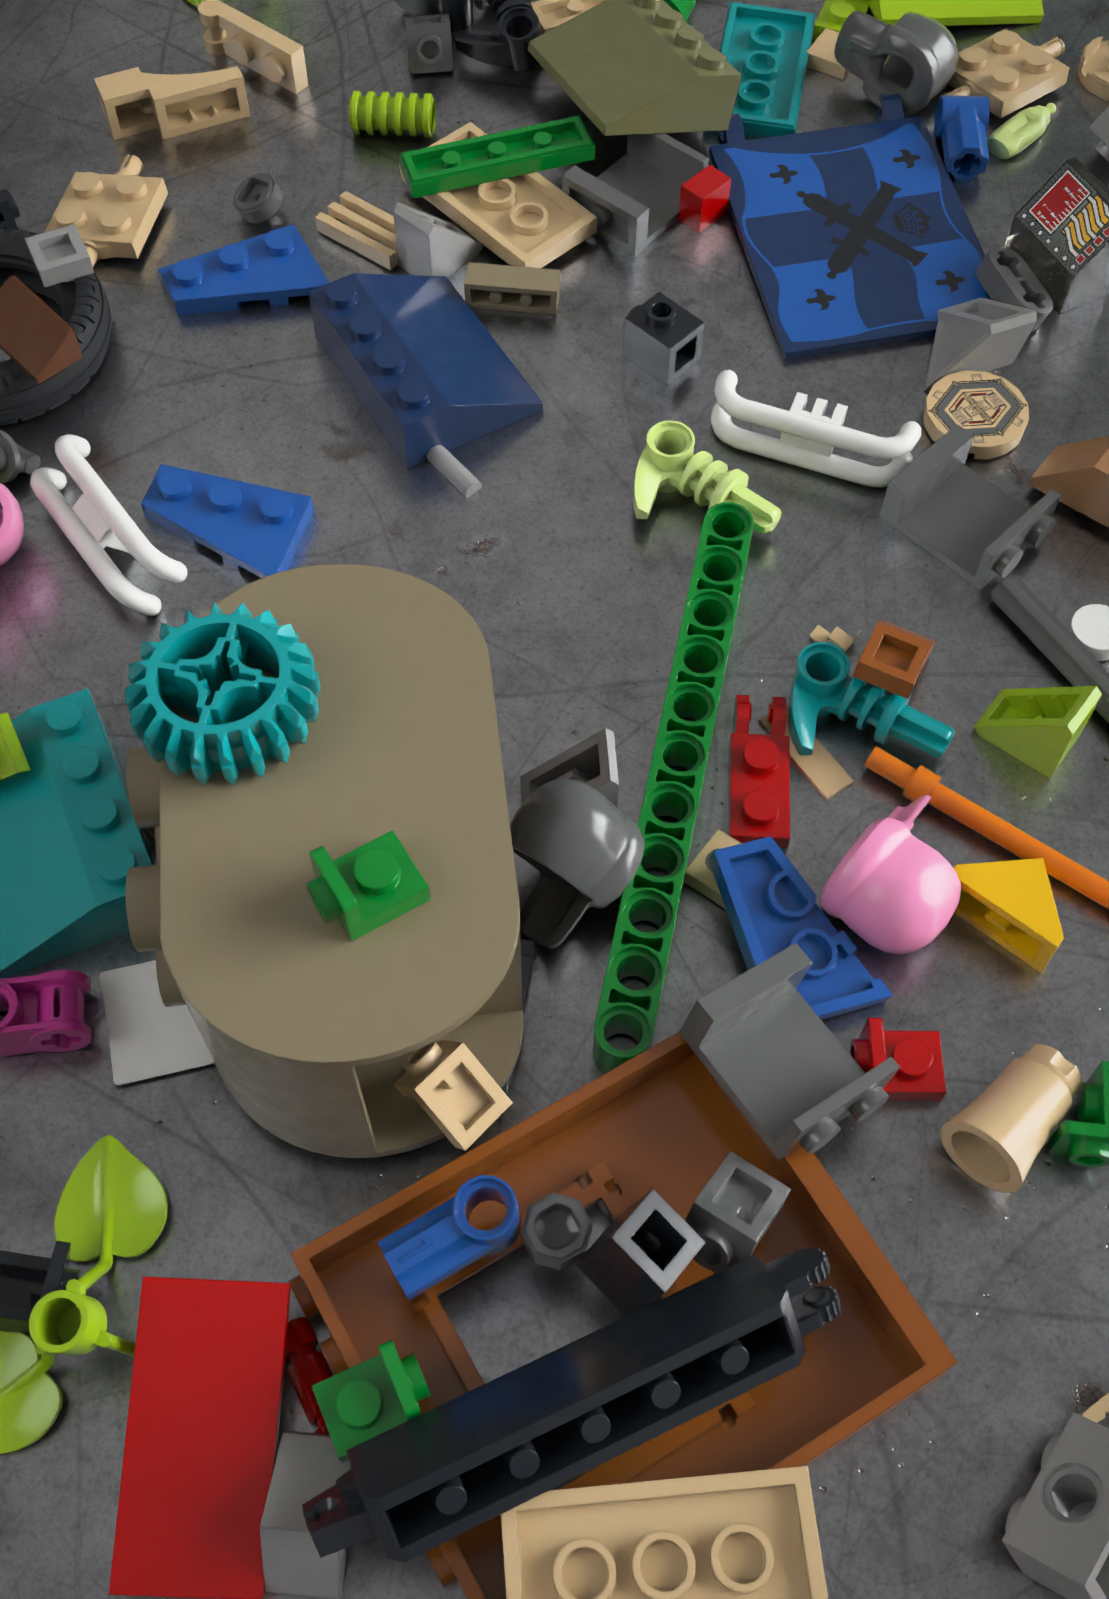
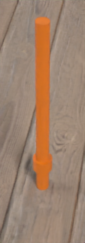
M877 746L871 752L865 767L904 789L902 796L911 801H915L923 795L931 796L928 802L929 805L1021 859L1043 858L1047 874L1109 910L1108 880L940 783L942 777L920 765L918 769H915Z

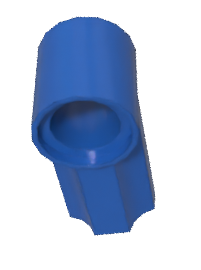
M940 95L935 112L934 135L935 139H942L945 168L947 172L954 176L955 181L970 182L975 176L986 172L989 161L986 132L990 112V103L987 96Z
M480 1175L465 1182L459 1188L455 1197L378 1241V1244L406 1297L410 1301L486 1254L495 1255L506 1251L516 1242L521 1231L522 1218L514 1191L506 1181L492 1175ZM487 1200L497 1201L506 1207L507 1214L497 1228L484 1231L478 1230L469 1224L472 1210L481 1202Z

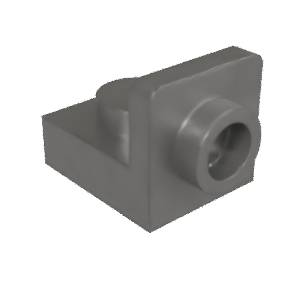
M730 1151L693 1202L685 1220L706 1242L693 1259L700 1266L717 1273L749 1258L782 1208L791 1188Z

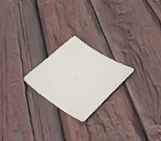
M156 960L100 973L99 980L106 1015L113 1082L115 1085L119 1086L215 1064L187 1005L165 1007L163 1004L157 980Z

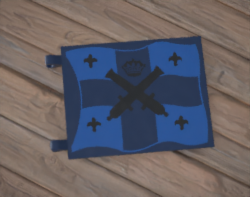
M896 91L880 93L879 100L882 103V109L876 111L875 118L877 122L745 141L740 114H732L728 130L719 133L720 144L709 147V156L713 166L731 178L728 208L784 360L935 337L938 323L937 310L977 298L992 300L976 276V268L985 257L984 251L922 116L904 118L900 94Z

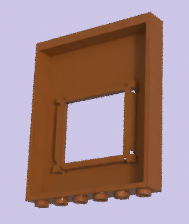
M679 1032L290 1253L300 1275L289 1280L288 1283H291V1289L307 1319L319 1312L322 1315L332 1337L321 1342L320 1346L335 1375L381 1354L378 1345L392 1339L400 1359L414 1353L431 1394L430 1397L417 1402L423 1414L485 1384L437 1296L524 1245L521 1231L529 1205L551 1193L580 1200L584 1209L601 1199L614 1220L619 1214L654 1189L686 1220L693 1202L730 1151L791 1188L782 1208L751 1256L756 1254L764 1264H767L786 1254H793L795 1250H801L803 1247L807 1249L812 1246L813 1249L820 1248V1251H825L831 1268L829 1270L830 1275L825 1277L826 1280L820 1281L819 1285H814L821 1286L824 1284L825 1287L831 1286L832 1289H836L842 1308H840L841 1313L837 1314V1319H832L831 1323H824L823 1327L802 1337L806 1352L799 1366L587 1471L561 1489L809 1466L944 1376L958 1363L814 1153L808 1155L800 1147L779 1161ZM480 1175H492L506 1181L514 1191L522 1218L521 1231L516 1242L506 1251L495 1255L486 1254L409 1301L391 1270L378 1241L455 1197L459 1188L471 1178ZM487 1200L481 1202L472 1210L469 1224L478 1230H492L503 1222L507 1209L497 1201ZM692 1259L666 1293L661 1295V1298L672 1295L715 1273L700 1266ZM728 1405V1407H727L726 1409H724V1410L721 1411L720 1413L718 1412L719 1410H721L722 1408H724L725 1406ZM501 1515L426 1551L444 1588L458 1580L467 1599H507Z

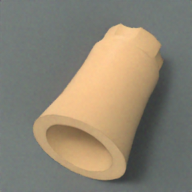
M1035 1044L1020 1058L1013 1059L974 1101L942 1125L940 1138L945 1150L958 1167L983 1186L1001 1193L1017 1192L1021 1188L1036 1156L1053 1130L1072 1107L1073 1097L1083 1086L1082 1076L1078 1068L1067 1061L1057 1049L1048 1045Z

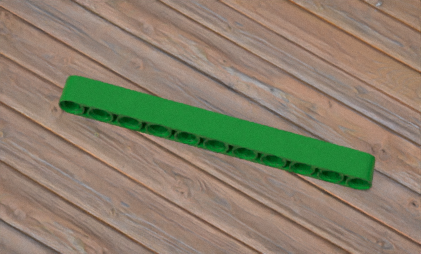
M722 502L708 509L702 525L638 820V826L645 841L642 861L622 894L594 1023L593 1060L597 1069L603 1074L651 1048L754 526L753 517L749 510L733 502ZM693 671H702L704 673H696ZM690 717L697 721H685L681 718ZM673 765L683 766L688 770L675 771L670 769L669 767ZM670 815L677 818L679 822L665 823L657 817ZM660 867L666 869L670 874L664 877H655L648 874L645 869ZM641 920H648L658 925L660 929L652 933L637 930L632 924ZM628 976H638L645 979L649 986L642 990H630L625 988L619 981ZM625 1033L632 1036L638 1042V1045L630 1050H618L609 1045L606 1040L611 1035Z

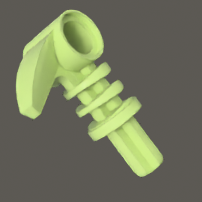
M662 421L649 429L646 447L639 458L635 473L633 505L637 519H648L658 491L665 493L679 491L686 497L694 496V502L700 506L709 505L708 509L722 502H733L742 505L751 513L753 529L760 534H770L781 518L782 512L780 508L747 488L749 480L747 473L738 468L728 471L727 464L720 460L713 462V456L706 451H701L694 455V434L688 426L681 422Z

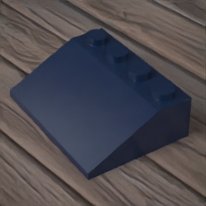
M353 273L308 291L316 338L407 469L427 461V453L437 445H442L450 451L543 411V402L446 276Z

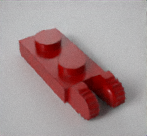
M736 695L733 733H731L729 741L728 835L741 844L771 836L780 848L788 849L790 842V736H785L787 720L786 697L772 696L767 713L770 733L769 735L749 734L752 704L750 703L749 695Z

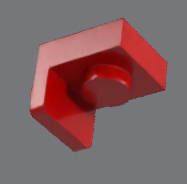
M868 1018L859 1039L851 1040L850 1055L865 1073L890 1057L900 1066L899 1070L883 1088L889 1095L887 1101H942L946 1095L940 1031L883 1030L882 1018Z

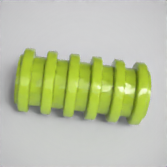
M355 90L349 99L350 128L354 135H360L362 130H366L368 135H375L376 131H381L383 136H388L390 131H395L396 136H403L404 132H409L411 137H417L419 132H423L425 137L430 138L435 132L436 127L435 99L431 93H425L424 98H419L418 93H410L409 97H405L403 92H397L395 97H391L389 92L383 91L381 96H376L375 91H368L366 96H362L361 91Z

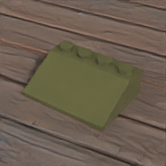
M606 0L529 41L528 51L604 136L722 131L729 128L741 74L726 60V56L723 53L716 51L704 39V35L701 32L694 30L683 19V15L673 10L664 0Z

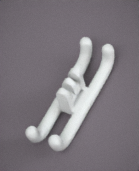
M732 370L721 371L716 379L714 395L717 402L712 409L710 422L714 434L723 443L735 449L876 488L887 487L890 480L913 462V456L910 451L921 437V427L915 421L904 423L899 433L893 437H879L842 426L848 409L846 405L838 403L832 413V418L824 416L828 400L817 398L812 412L805 410L808 395L797 392L790 410L787 411L739 396L735 391L738 378ZM731 416L742 421L781 431V437L778 439L740 428L732 423ZM837 447L868 457L892 459V461L885 466H872L834 455L832 452L833 448Z
M72 434L60 436L55 442V454L83 494L74 506L71 507L60 492L67 483L65 474L60 470L42 467L32 472L30 479L31 488L104 588L129 609L146 616L157 615L162 607L160 599L133 585L105 552V546L130 553L149 572L172 583H181L186 579L188 574L186 566L161 553L141 532L136 523L86 461L85 457L91 451L89 442L80 436Z

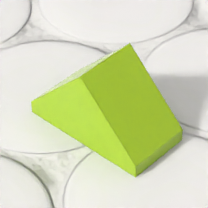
M1097 686L1002 689L973 728L978 736L1046 777L1051 778L1079 739L1102 694Z

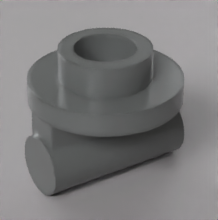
M0 430V483L12 481L20 472L31 475L33 471L39 468L41 463L40 457L16 444L10 435Z

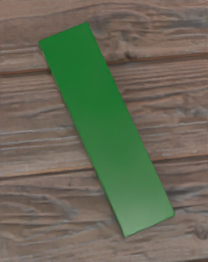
M578 115L399 153L400 168L412 198H418L595 160V145L581 116Z

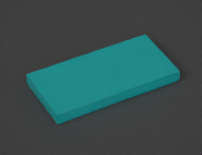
M736 2L729 3L719 52L723 53L726 56V60L741 74L732 114H740L745 136L768 138L795 134L809 56L807 50L810 48L816 14Z

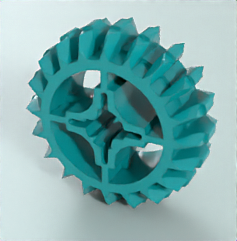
M214 602L209 616L197 618L186 609L183 625L175 628L161 623L159 633L161 642L141 641L140 656L142 661L128 664V678L131 685L124 688L126 692L125 703L131 714L129 721L134 734L144 743L148 755L154 758L156 763L165 760L168 769L173 771L177 778L192 769L195 778L205 785L216 771H222L225 780H228L234 786L238 770L251 767V771L262 778L265 770L264 761L272 757L287 764L288 756L290 755L288 743L306 744V738L309 733L307 723L317 721L319 712L317 698L319 697L318 692L321 690L318 672L314 671L315 664L312 652L307 648L306 643L299 641L298 633L293 630L291 623L278 626L277 619L273 617L270 610L253 618L251 611L242 602L232 614H224L223 610ZM250 664L262 668L275 678L265 677L262 675L261 670L247 667V665ZM171 707L185 708L187 715L199 717L198 723H193L177 716L171 711Z

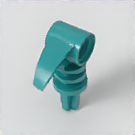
M812 643L800 652L791 686V700L788 709L789 733L799 755H812L817 717L827 716L831 713L837 715L838 719L842 721H847L852 715L857 717L856 728L862 731L870 724L877 727L874 740L883 745L892 735L934 757H941L947 751L955 731L952 727L908 706L911 694L908 699L894 693L888 696L884 694L885 689L875 685L870 687L866 685L867 682L856 677H850L848 675L850 660L847 654L840 647L832 643Z

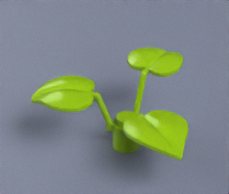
M106 1135L102 1137L80 1160L61 1194L55 1214L54 1231L56 1241L71 1243L70 1260L89 1262L99 1258L98 1263L78 1280H69L66 1290L50 1292L35 1304L29 1318L31 1337L21 1332L0 1331V1454L11 1453L28 1447L43 1437L54 1424L60 1413L63 1398L59 1385L46 1372L54 1366L56 1354L81 1356L100 1346L134 1357L135 1342L106 1331V1311L98 1300L86 1295V1290L111 1269L113 1255L123 1258H134L145 1253L153 1246L164 1229L167 1220L168 1202L164 1187L156 1174L113 1136Z

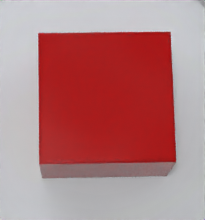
M709 165L682 184L678 220L700 234L727 214L731 178L712 165Z

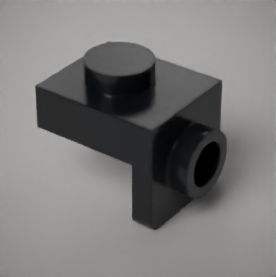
M56 1241L51 1258L0 1250V1331L21 1332L30 1335L29 1318L35 1304L50 1292L66 1290L69 1280H78L80 1278L81 1270L69 1268L70 1242Z

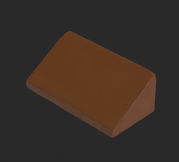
M12 275L0 288V348L34 381L41 384L83 357L73 329L16 276Z

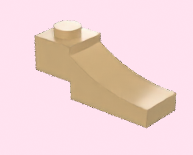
M238 66L203 73L172 75L143 73L139 67L94 78L103 115L114 140L154 129H159L164 140L250 117L244 78Z

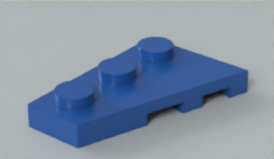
M294 224L157 269L161 285L178 316L238 310L243 302L269 299L270 306L289 305L288 297L309 295L308 291L329 283Z
M163 464L160 465L141 503L145 518L194 546L202 544L222 555L223 562L240 571L242 568H245L261 578L289 569L314 512L311 496Z
M771 836L713 851L708 861L747 970L797 943L813 964L796 990L821 1020L880 1004L893 996L880 977L874 980L854 954L857 947L844 930L838 933L815 903L817 895Z

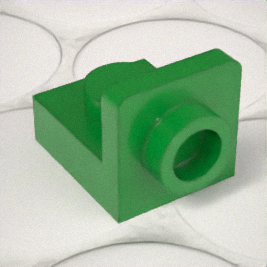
M393 830L333 861L323 845L309 852L315 878L306 883L308 893L325 923L338 918L351 942L430 900L429 886Z
M1102 1061L1089 1079L1083 1082V1086L1078 1091L1076 1098L1078 1121L1067 1120L1058 1126L1048 1139L1049 1154L1069 1156V1161L1072 1164L1083 1167H1101L1109 1164V1061Z
M392 1339L378 1345L381 1354L312 1385L313 1392L341 1463L349 1460L346 1450L421 1415L422 1413L417 1402L431 1396L415 1354L412 1353L400 1359Z

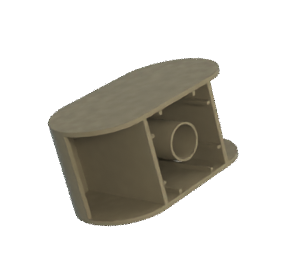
M322 564L294 568L256 580L223 598L217 605L223 610L224 614H232L243 602L248 610L251 611L253 618L270 610L273 617L277 619L278 626L291 623L293 630L298 633L299 641L306 643L307 648L311 650L315 664L314 671H317L319 675L321 690L318 692L319 697L317 698L319 706L317 721L307 723L309 733L306 738V744L288 743L290 755L288 756L287 764L272 757L264 761L265 770L262 778L251 771V767L238 770L234 786L228 780H225L222 771H216L205 785L195 778L192 769L177 778L174 772L168 769L166 761L156 763L154 758L148 755L145 746L129 748L127 754V786L131 811L138 828L155 827L158 865L130 867L128 869L126 877L128 926L133 946L137 952L155 951L157 980L163 1004L165 1007L187 1005L224 1083L233 1098L254 1121L274 1136L296 1147L314 1153L345 1158L381 1157L417 1149L445 1137L414 1098L402 1096L394 1086V1083L406 1072L403 1068L405 1060L415 1050L423 1048L434 1041L436 1043L440 1040L463 1042L502 1089L515 1067L521 1049L523 1006L520 906L490 658L486 641L473 617L449 594L424 580L399 571L360 564ZM212 608L205 612L201 617L209 616ZM250 664L247 665V667L261 670L262 675L265 677L275 678L262 668ZM171 707V711L187 721L198 723L199 717L187 715L185 708ZM393 830L429 886L430 900L351 942L338 918L325 923L308 893L306 883L315 878L309 852L323 845L333 861Z

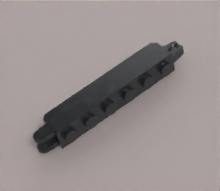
M812 1246L807 1249L803 1247L801 1250H795L793 1254H786L767 1264H764L755 1254L346 1450L352 1469L336 1480V1485L302 1504L306 1526L320 1558L359 1543L367 1544L380 1540L387 1559L406 1562L799 1366L806 1352L802 1337L823 1327V1324L826 1322L831 1323V1320L837 1319V1314L841 1313L840 1308H842L836 1289H832L831 1286L825 1287L824 1284L821 1286L814 1285H819L820 1281L826 1280L825 1277L830 1275L829 1270L831 1268L825 1251H820V1248L813 1249Z

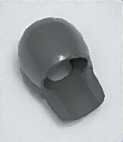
M854 11L844 22L834 50L837 62L863 81V92L870 102L878 108L882 109V103L879 100L880 93L898 92L902 100L904 116H911L926 107L930 100L944 89L956 70L959 56L955 37L942 23L931 17L914 12H907L895 25H888L868 14ZM890 54L891 57L889 58V60L887 61V63L884 65V62H885L886 58H887L888 55Z
M555 779L545 783L528 796L517 810L510 824L513 852L541 873L539 881L520 912V931L544 947L551 949L558 947L567 938L589 907L604 908L623 893L642 861L645 841L640 827L633 819L620 812L597 789L582 780Z

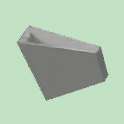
M977 298L937 310L938 323L924 391L931 389L933 384L948 374L964 370L988 372L1013 364L1037 322L1036 311L985 298Z

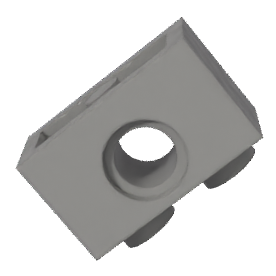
M1075 1412L1071 1415L1062 1433L1055 1434L1048 1441L1042 1455L1041 1471L1027 1496L1018 1498L1012 1505L1006 1520L1005 1535L1002 1539V1542L1024 1575L1067 1599H1109V1428ZM1083 1502H1096L1094 1508L1087 1515L1080 1518H1068L1070 1512L1077 1505Z

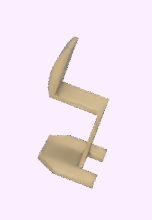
M818 624L809 637L814 642H827L830 639L846 652L862 630L853 638L838 626L832 633H829Z

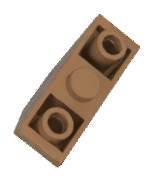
M1109 436L1057 445L1031 477L1028 485L1045 494L1053 489L1061 495L1059 498L1060 502L1109 528Z

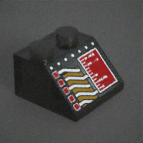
M1076 157L1068 159L1014 215L1005 247L1011 248L1025 260L1053 301V309L1058 315L1107 296L1109 291V190Z

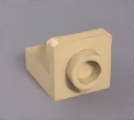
M440 1040L437 1043L434 1041L423 1048L415 1050L403 1064L406 1072L394 1083L395 1088L402 1096L411 1097L417 1101L455 1148L465 1151L513 1103L463 1042Z

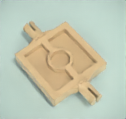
M1007 29L999 31L958 53L956 70L947 83L954 90L943 95L987 96L990 103V112L999 118H1003L1066 84L1070 67L1055 59L1064 53V43L1061 39L1058 40V37H1054L1040 46H1033L1020 38L1015 32L1008 31Z
M126 155L118 172L114 175L75 172L45 232L75 224L93 267L100 259L112 257L138 259L168 196L164 179L138 176L143 169V163L135 155H131V159L129 155Z

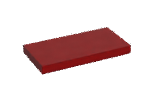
M142 1277L108 1595L210 1599L264 1598L265 1583L260 1524L277 1459L291 1283Z

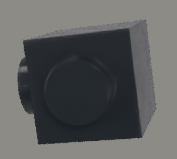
M658 292L644 304L635 306L625 317L623 324V356L668 386L701 360L705 322L661 292Z
M652 1189L619 1214L575 1265L626 1317L666 1293L706 1242Z

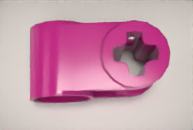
M52 970L39 975L0 979V1011H8L5 1018L0 1022V1057L44 1051L69 1052L79 1050L90 1044L91 1028L85 1024L84 997L91 992V978L79 971Z

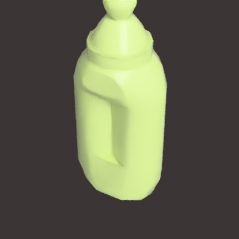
M1048 103L1046 107L1037 105L1018 112L991 133L987 140L989 151L999 159L1015 157L1043 135L1050 122L1051 114L1056 111V105L1054 103Z

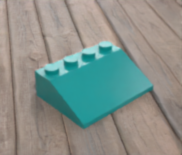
M88 688L31 707L11 721L31 770L0 783V979L14 977L130 933L126 910V877L128 869L130 867L154 865L144 834L134 821L126 784L105 726Z

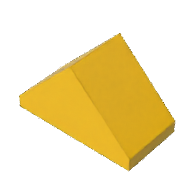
M1044 859L956 865L953 869L961 883V895L954 913L1041 973L1064 939Z

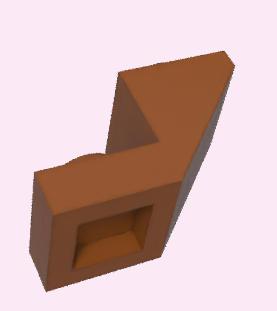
M884 619L877 622L860 656L853 677L908 699L921 676L936 641Z

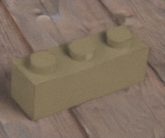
M468 262L464 281L465 302L470 308L556 315L560 295V270Z

